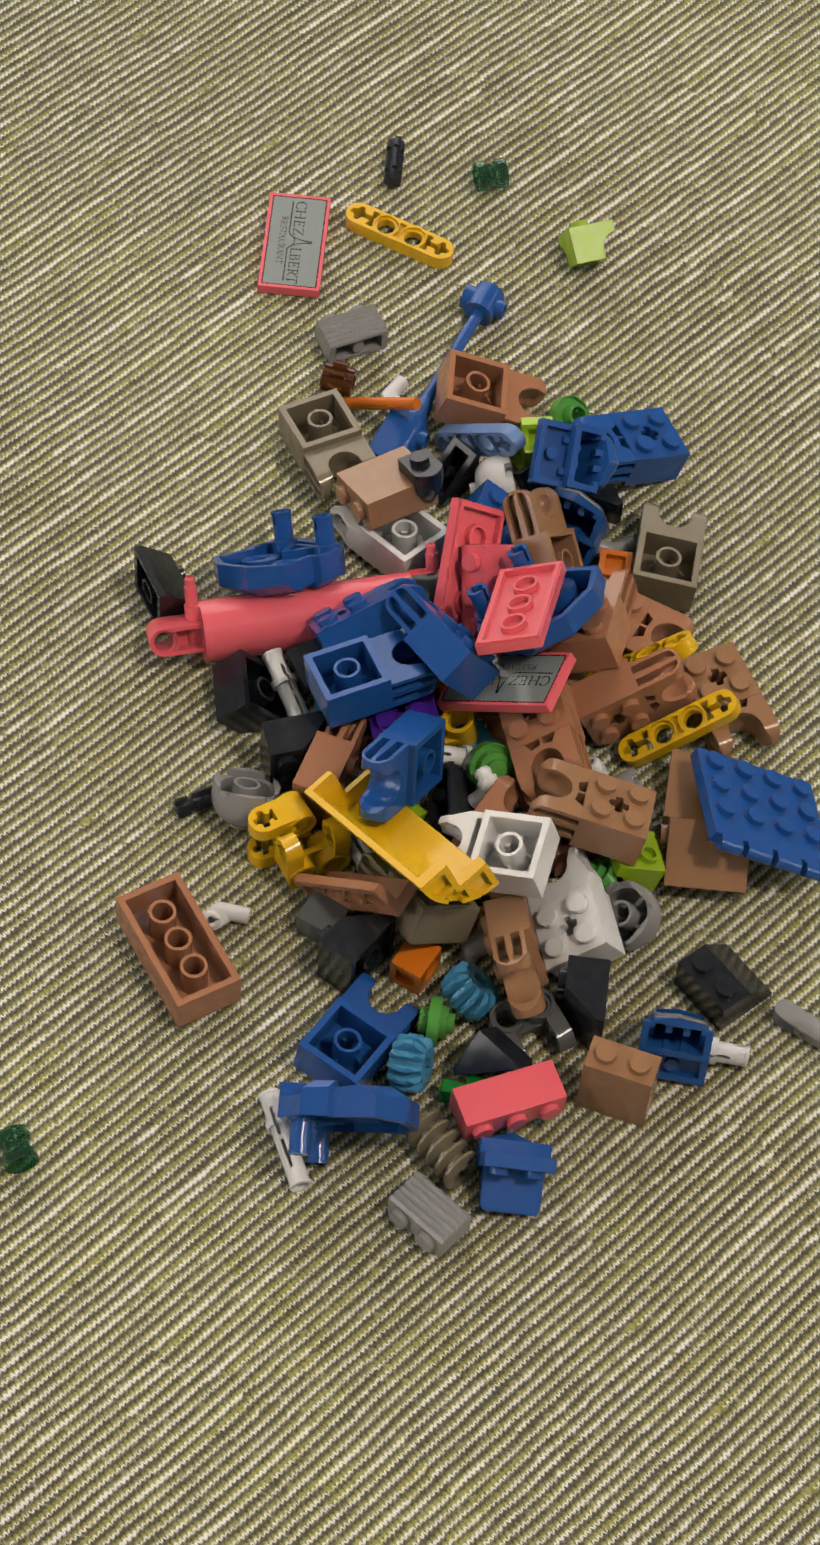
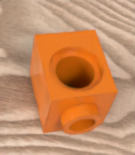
M405 941L390 962L389 980L419 996L440 966L442 948L437 943L413 945Z

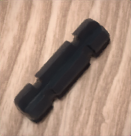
M400 136L389 138L387 142L383 183L389 189L401 185L405 142L401 140Z
M212 785L190 793L191 797L189 798L185 795L175 799L173 806L178 817L184 818L193 814L192 810L199 812L213 806L211 801Z

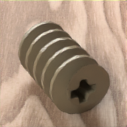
M434 1109L419 1117L418 1131L405 1134V1136L408 1137V1143L412 1147L417 1148V1154L425 1158L426 1165L431 1169L434 1168V1175L439 1179H443L444 1187L454 1189L475 1174L477 1166L476 1164L472 1165L471 1162L476 1157V1152L470 1150L464 1154L462 1153L467 1147L466 1140L454 1143L459 1136V1132L453 1129L446 1133L445 1131L450 1126V1121L443 1119L437 1123L436 1121L440 1118L442 1112L440 1109Z

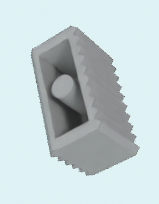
M375 304L367 306L357 305L347 312L337 315L327 314L320 320H317L315 338L327 361L333 363L336 360H350L352 357L356 358L363 354L367 355L369 352L373 353L375 350L385 349L387 347L388 329Z
M416 1171L404 1185H401L389 1197L387 1212L392 1223L399 1229L403 1230L405 1228L409 1230L411 1234H414L417 1244L428 1253L432 1251L437 1257H441L470 1229L471 1216L419 1171Z

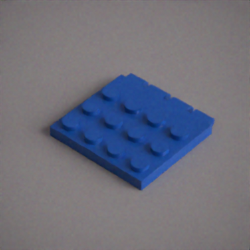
M696 747L690 758L709 841L715 842L718 850L737 856L742 854L746 859L765 865L772 864V867L790 873H801L803 877L820 882V818L811 784L802 779H794L779 774L774 770L751 765L744 760H736L721 755L716 751Z

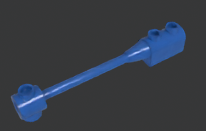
M483 281L478 283L476 287L470 284L465 287L459 307L464 309L468 319L450 349L463 352L478 325H488L494 317L500 320L504 317L508 302L504 301V293L497 285ZM438 369L424 393L418 397L421 402L418 410H390L369 445L376 457L401 446H405L411 453L415 449L422 450L427 447L430 439V433L426 432L427 422L436 397Z

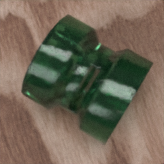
M503 157L493 159L490 163H485L484 161L473 162L472 174L477 192L487 191L490 187L494 186L498 189L509 186L508 167Z
M16 1124L0 1130V1152L4 1155L2 1163L5 1171L9 1174L26 1172L39 1162L36 1148L30 1145L32 1138L26 1125Z

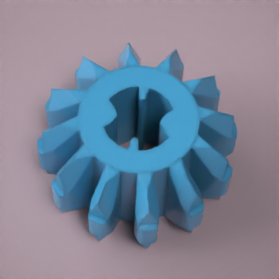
M461 961L458 965H454L440 982L443 989L442 995L448 999V1005L453 1006L457 1014H463L468 1020L479 1021L486 1017L492 1007L500 1000L498 986L491 981L492 977L488 976L484 969H479L472 962Z
M400 1033L397 1036L396 1040L392 1043V1050L389 1053V1062L387 1063V1078L390 1087L408 1093L423 1092L430 1082V1075L433 1073L432 1068L435 1062V1049L431 1038L415 1033Z

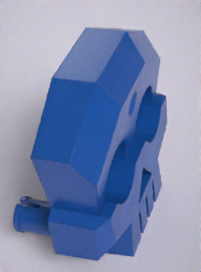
M291 509L273 510L270 512V515L272 517L274 540L253 545L244 550L212 557L215 577L220 587L235 593L255 596L296 592L307 586L309 588H319L331 584L340 575L346 574L344 542L335 541L332 513H319L311 516L315 539L294 537Z
M524 543L517 544L507 551V555L514 567L535 564L527 545ZM564 563L567 571L543 647L500 654L516 656L518 653L531 657L571 638L603 605L606 581L599 566L567 567L566 563ZM484 582L477 583L467 590V595L470 597L476 610L474 617L477 622L478 634L491 598L488 587Z
M313 1080L310 1083L281 1082L277 1118L290 1124L289 1150L287 1154L307 1156V1164L329 1165L330 1133L366 1132L405 1135L419 1129L420 1105L393 1087L365 1084L341 1087L338 1086V1082L335 1080Z

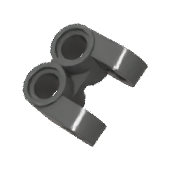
M544 988L546 1008L543 1013L529 1018L516 1019L508 1001L498 1002L490 1011L487 1028L498 1027L526 1054L527 1052L520 1041V1037L528 1033L537 1034L543 1032L557 1053H561L576 1045L572 1028L554 1000L553 995ZM507 1021L513 1026L508 1028L502 1027L498 1022Z

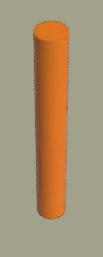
M343 397L350 410H418L421 406L418 397Z

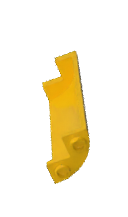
M366 769L345 789L331 771H327L304 791L307 797L435 902L448 905L449 901L459 900L462 904L485 895L500 884L483 859L478 856L472 860L407 806L401 809L391 820L384 823L361 818L359 816L360 798L369 784L371 770Z

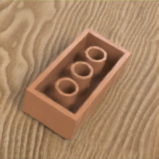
M179 872L116 898V920L177 1027H181L241 1000V978Z

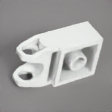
M335 505L330 509V513L333 514V526L340 533L345 544L383 574L405 572L408 569L426 567L425 552L426 544L429 542L436 544L439 564L441 563L447 527L423 509L372 531L361 521H357L347 506ZM339 515L342 517L346 526L341 522Z
M485 809V812L468 811L440 817L438 824L441 825L442 832L461 841L457 848L472 860L479 856L490 867L500 884L489 892L543 898L560 841L552 818Z
M575 846L569 847L566 859L567 867L563 876L552 883L548 879L543 898L527 897L546 970L558 978L560 967L567 968L569 955L608 959L611 961L626 955L609 895L605 893L602 879L592 868L584 850Z

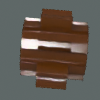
M340 360L333 361V363H325L320 380V390L326 392L337 388L342 398L343 396L351 397L356 382L357 369L350 368L351 363Z

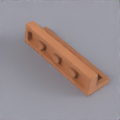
M328 870L324 876L298 873L293 880L308 896L315 890L347 907L349 910L399 917L418 889L406 879Z

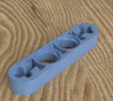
M510 423L446 424L434 435L435 444L442 452L445 451L454 436H458L480 456H514L526 444V438L522 431Z

